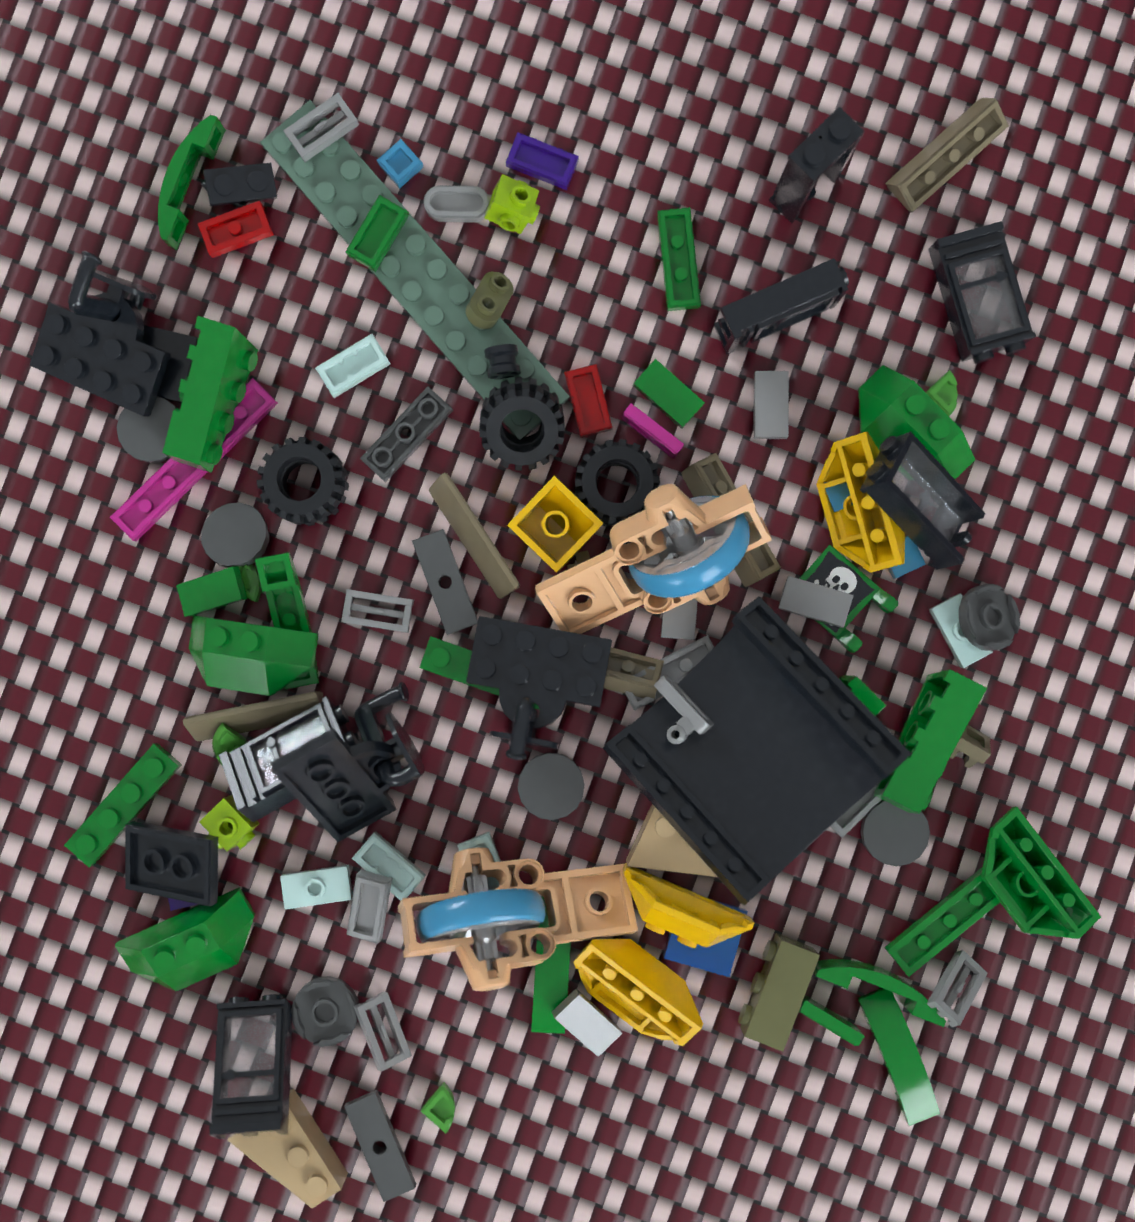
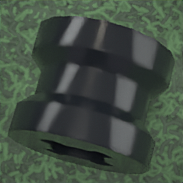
M501 344L484 350L485 358L489 360L490 367L487 369L488 378L506 379L521 374L520 365L516 363V356L518 355L517 345Z

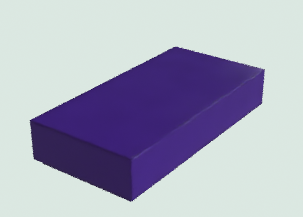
M517 132L505 163L508 168L567 190L578 164L579 156Z

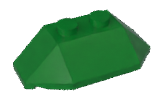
M882 365L858 388L860 433L868 432L878 450L882 442L891 436L897 437L911 431L954 479L976 460L962 429L915 381ZM900 466L898 472L907 481H914Z
M193 615L189 650L207 686L272 696L293 682L301 674L314 667L319 634Z
M1018 807L1011 808L990 828L981 878L1021 931L1029 934L1080 939L1101 918V915Z
M240 887L218 896V903L211 907L198 905L116 942L115 947L132 973L177 992L239 963L255 913Z

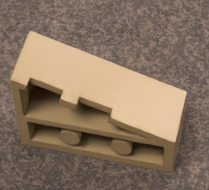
M652 804L626 858L627 866L717 877Z
M294 1088L290 1090L288 1134L281 1135L276 1131L258 1132V1136L231 1134L227 1139L312 1209L340 1191L348 1175L345 1167Z

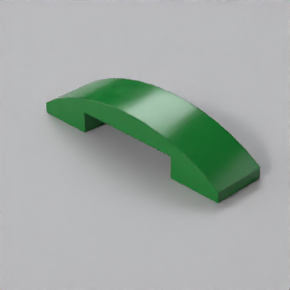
M209 115L185 137L172 157L162 182L158 203L160 237L171 249L176 251L189 222L179 209L201 156L214 160L226 131L219 119L213 115Z
M290 552L256 558L255 563L262 592H266L273 626L311 632L302 589ZM316 655L314 667L285 686V690L319 683Z
M541 896L545 905V919L539 927L546 928L549 927L545 898ZM537 940L536 954L542 955L544 952L543 944L539 940ZM571 942L556 944L554 953L542 963L535 965L531 1032L565 1034V1027L554 1018L552 1011L568 997Z
M845 959L820 960L816 964L813 972L816 977L848 989L852 977H856L906 997L903 1006L912 1015L941 1027L945 1026L946 1020L944 1017L941 1018L937 1014L938 1010L936 1007L931 1008L927 1005L928 999L904 979L885 969L868 963Z
M881 988L858 997L857 999L869 1029L875 1037L896 1090L895 1094L908 1126L939 1115V1107L924 1064L893 993Z

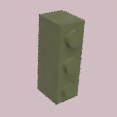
M776 933L773 941L769 940L763 952L765 964L761 973L756 972L752 980L750 989L753 992L749 1005H743L738 1019V1023L741 1024L740 1028L746 1038L779 1051H784L820 957L813 947Z

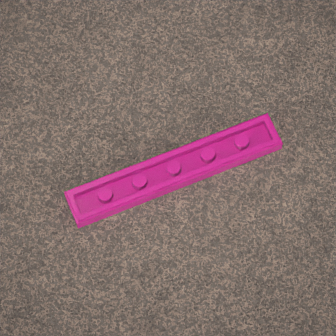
M254 378L246 384L245 396L233 412L234 425L232 430L226 434L222 444L223 452L221 459L278 404ZM170 458L110 518L132 541L137 542L207 471Z

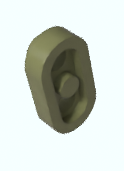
M495 271L484 275L466 306V316L474 326L481 329H490L496 324L513 294V285L508 277Z

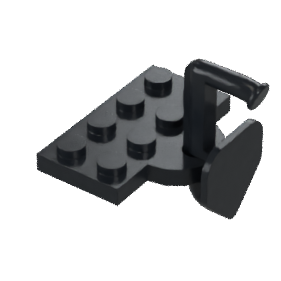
M82 251L81 255L83 257L78 266L68 297L69 309L49 302L29 366L139 415L150 417L171 357V353L143 341L144 323L139 311L144 304L145 298L156 300L157 294L142 285L96 270L97 266L102 264V260L90 252ZM93 277L109 284L107 293L94 296L88 295Z
M479 616L466 683L499 689L500 705L504 714L513 722L512 734L490 731L489 736L510 741L509 750L505 752L508 758L514 760L526 759V745L558 749V743L536 739L535 735L537 729L553 724L562 714L566 702L600 708L612 645L611 639ZM535 704H537L540 709L539 716L537 711L535 710Z
M400 682L398 686L377 695L357 708L354 717L363 742L349 747L335 729L332 728L270 762L274 775L337 842L397 810L393 799L386 790L391 786L408 784L422 776L425 772L424 765L413 741L391 712L385 715L393 738L388 741L385 740L376 713L401 700L406 702L409 700L408 688L404 682ZM405 758L409 765L401 769L400 760Z

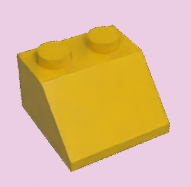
M553 476L507 526L557 573L604 523L557 477Z

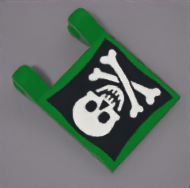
M831 545L824 550L799 578L854 595L844 628L815 620L851 653L858 651L863 643L846 627L865 605L872 600L885 613L892 612L898 606V601L876 585Z

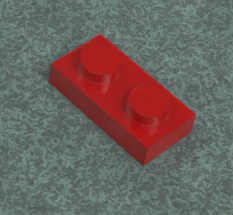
M260 200L197 223L207 251L212 258L274 235Z

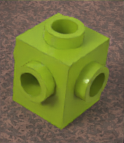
M502 174L492 192L484 219L500 225L504 230L521 234L528 223L533 225L537 218L540 206L535 203L539 190L530 187L524 181L515 180Z
M233 795L223 798L199 821L209 832L208 835L218 837V848H224L226 851L236 846L240 850L244 848L256 836L253 830L260 824L258 821L252 822L237 810Z

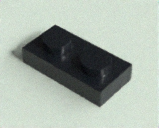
M271 163L203 170L210 206L277 199Z

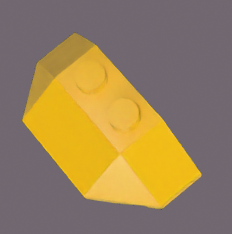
M868 432L834 442L830 450L831 453L816 483L834 548L870 573L905 564V533L867 492L863 493L860 490L867 477L866 472L868 468L874 463L880 451ZM847 483L850 495L845 499L843 509L834 512L825 488Z
M627 863L624 864L623 874L641 919L646 922L645 927L653 932L664 935L665 931L678 935L677 941L688 947L696 948L697 944L707 948L752 930L754 926L752 918L744 913L639 868L629 867Z
M593 939L575 958L574 966L579 971L587 993L641 1034L661 1040H672L674 1044L683 1046L702 1029L703 1021L685 980L632 939Z

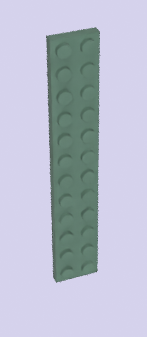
M309 100L260 143L342 239L350 245L379 195L403 209L405 208L343 137L308 161H303L283 130L316 108L313 102ZM322 118L320 121H318L317 123L309 127L307 130L296 136V138L300 139L301 137L309 133L311 130H313L316 125H318L324 120L326 121L327 118ZM409 213L408 219L377 271L375 272L370 268L369 270L483 400L485 397L489 398L490 391L494 387L497 389L501 388L502 381L508 379L509 384L515 383V377H522V382H529L530 377L537 379V385L539 386L542 383L548 385L550 393L555 392L559 398V404L564 405L570 399V396L501 317L490 329L478 328L468 320L466 306L476 289ZM501 344L517 345L518 355L516 356V363L520 365L521 374L506 379L488 378L487 369L490 367L489 360L485 358L484 350ZM528 410L513 411L502 421L519 440L527 437L542 424V420L535 413Z

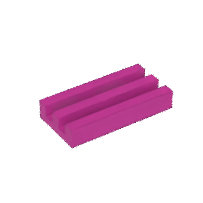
M632 403L624 411L622 417L624 422L671 458H675L684 443Z

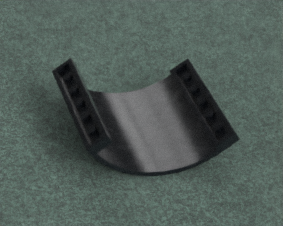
M760 596L731 620L734 624L732 629L678 683L684 692L713 721L714 725L706 733L699 734L694 730L683 743H671L667 739V731L671 726L676 725V722L683 716L662 697L632 724H629L603 747L606 753L743 906L753 899L880 781L886 779L911 755L908 749ZM678 731L675 732V736L677 738H679Z

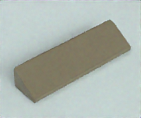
M980 98L885 183L888 189L909 212L915 211L1009 127L996 98Z
M717 453L692 464L681 473L694 497L706 495L722 496L736 489ZM744 512L748 523H751L753 519L750 513ZM765 543L746 552L734 569L743 585L748 587L781 567L769 545Z
M448 473L441 474L429 488V493L499 599H503L520 588V584Z
M611 648L604 688L621 693L628 691L637 697L655 699L657 689L654 684L660 679L664 661ZM650 666H653V667H655V670L647 669V668L650 667ZM645 669L646 675L640 678L633 676Z
M313 691L184 717L183 725L196 741L213 739L221 723H224L237 733L274 727L322 702V698H324L323 692Z

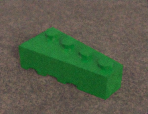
M197 316L195 328L200 329L197 346L190 344L187 358L192 360L189 377L181 379L178 390L179 398L182 402L181 408L173 410L162 453L177 462L212 473L214 466L219 463L222 457V444L226 434L233 428V412L245 396V384L249 373L257 365L258 349L235 327Z
M951 669L927 675L898 739L911 755L886 779L878 783L873 795L908 813L920 814L921 810H925L932 799V790L936 782L942 776L949 758L985 694L987 687Z

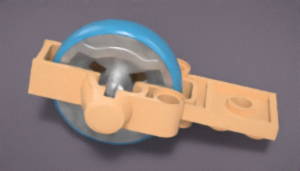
M664 484L657 487L646 496L644 500L645 510L618 522L612 527L609 535L612 549L535 585L536 594L561 631L582 634L643 604L648 612L661 614L694 598L703 605H712L721 601L730 590L728 574L739 564L745 553L772 540L763 518L759 516L755 508L756 506L746 484L722 496L706 495L693 498L686 496L673 484ZM744 512L750 513L753 519L751 523H748ZM628 565L633 579L626 577L621 568L622 566ZM581 594H585L590 597L584 603H576L573 601V599L576 596Z
M475 847L461 850L453 856L449 893L404 898L399 903L398 913L401 915L405 947L403 951L404 958L455 951L474 991H489L508 985L511 969L538 965L548 959L554 953L556 944L634 934L638 931L631 892L623 874L624 864L545 873L543 866L534 859L527 858L495 862L488 848ZM519 871H526L531 875L533 879L531 885H527L520 880ZM487 877L497 879L499 886L489 891ZM592 894H598L604 898L605 909L603 911H596L591 907L590 896ZM541 895L545 898L549 927L546 928L539 927L545 919V905ZM421 910L417 916L416 929L422 943L416 941L413 911ZM531 939H537L543 944L544 952L542 955L533 952L530 946ZM496 940L500 941V945L508 948L510 952L509 957L498 958Z

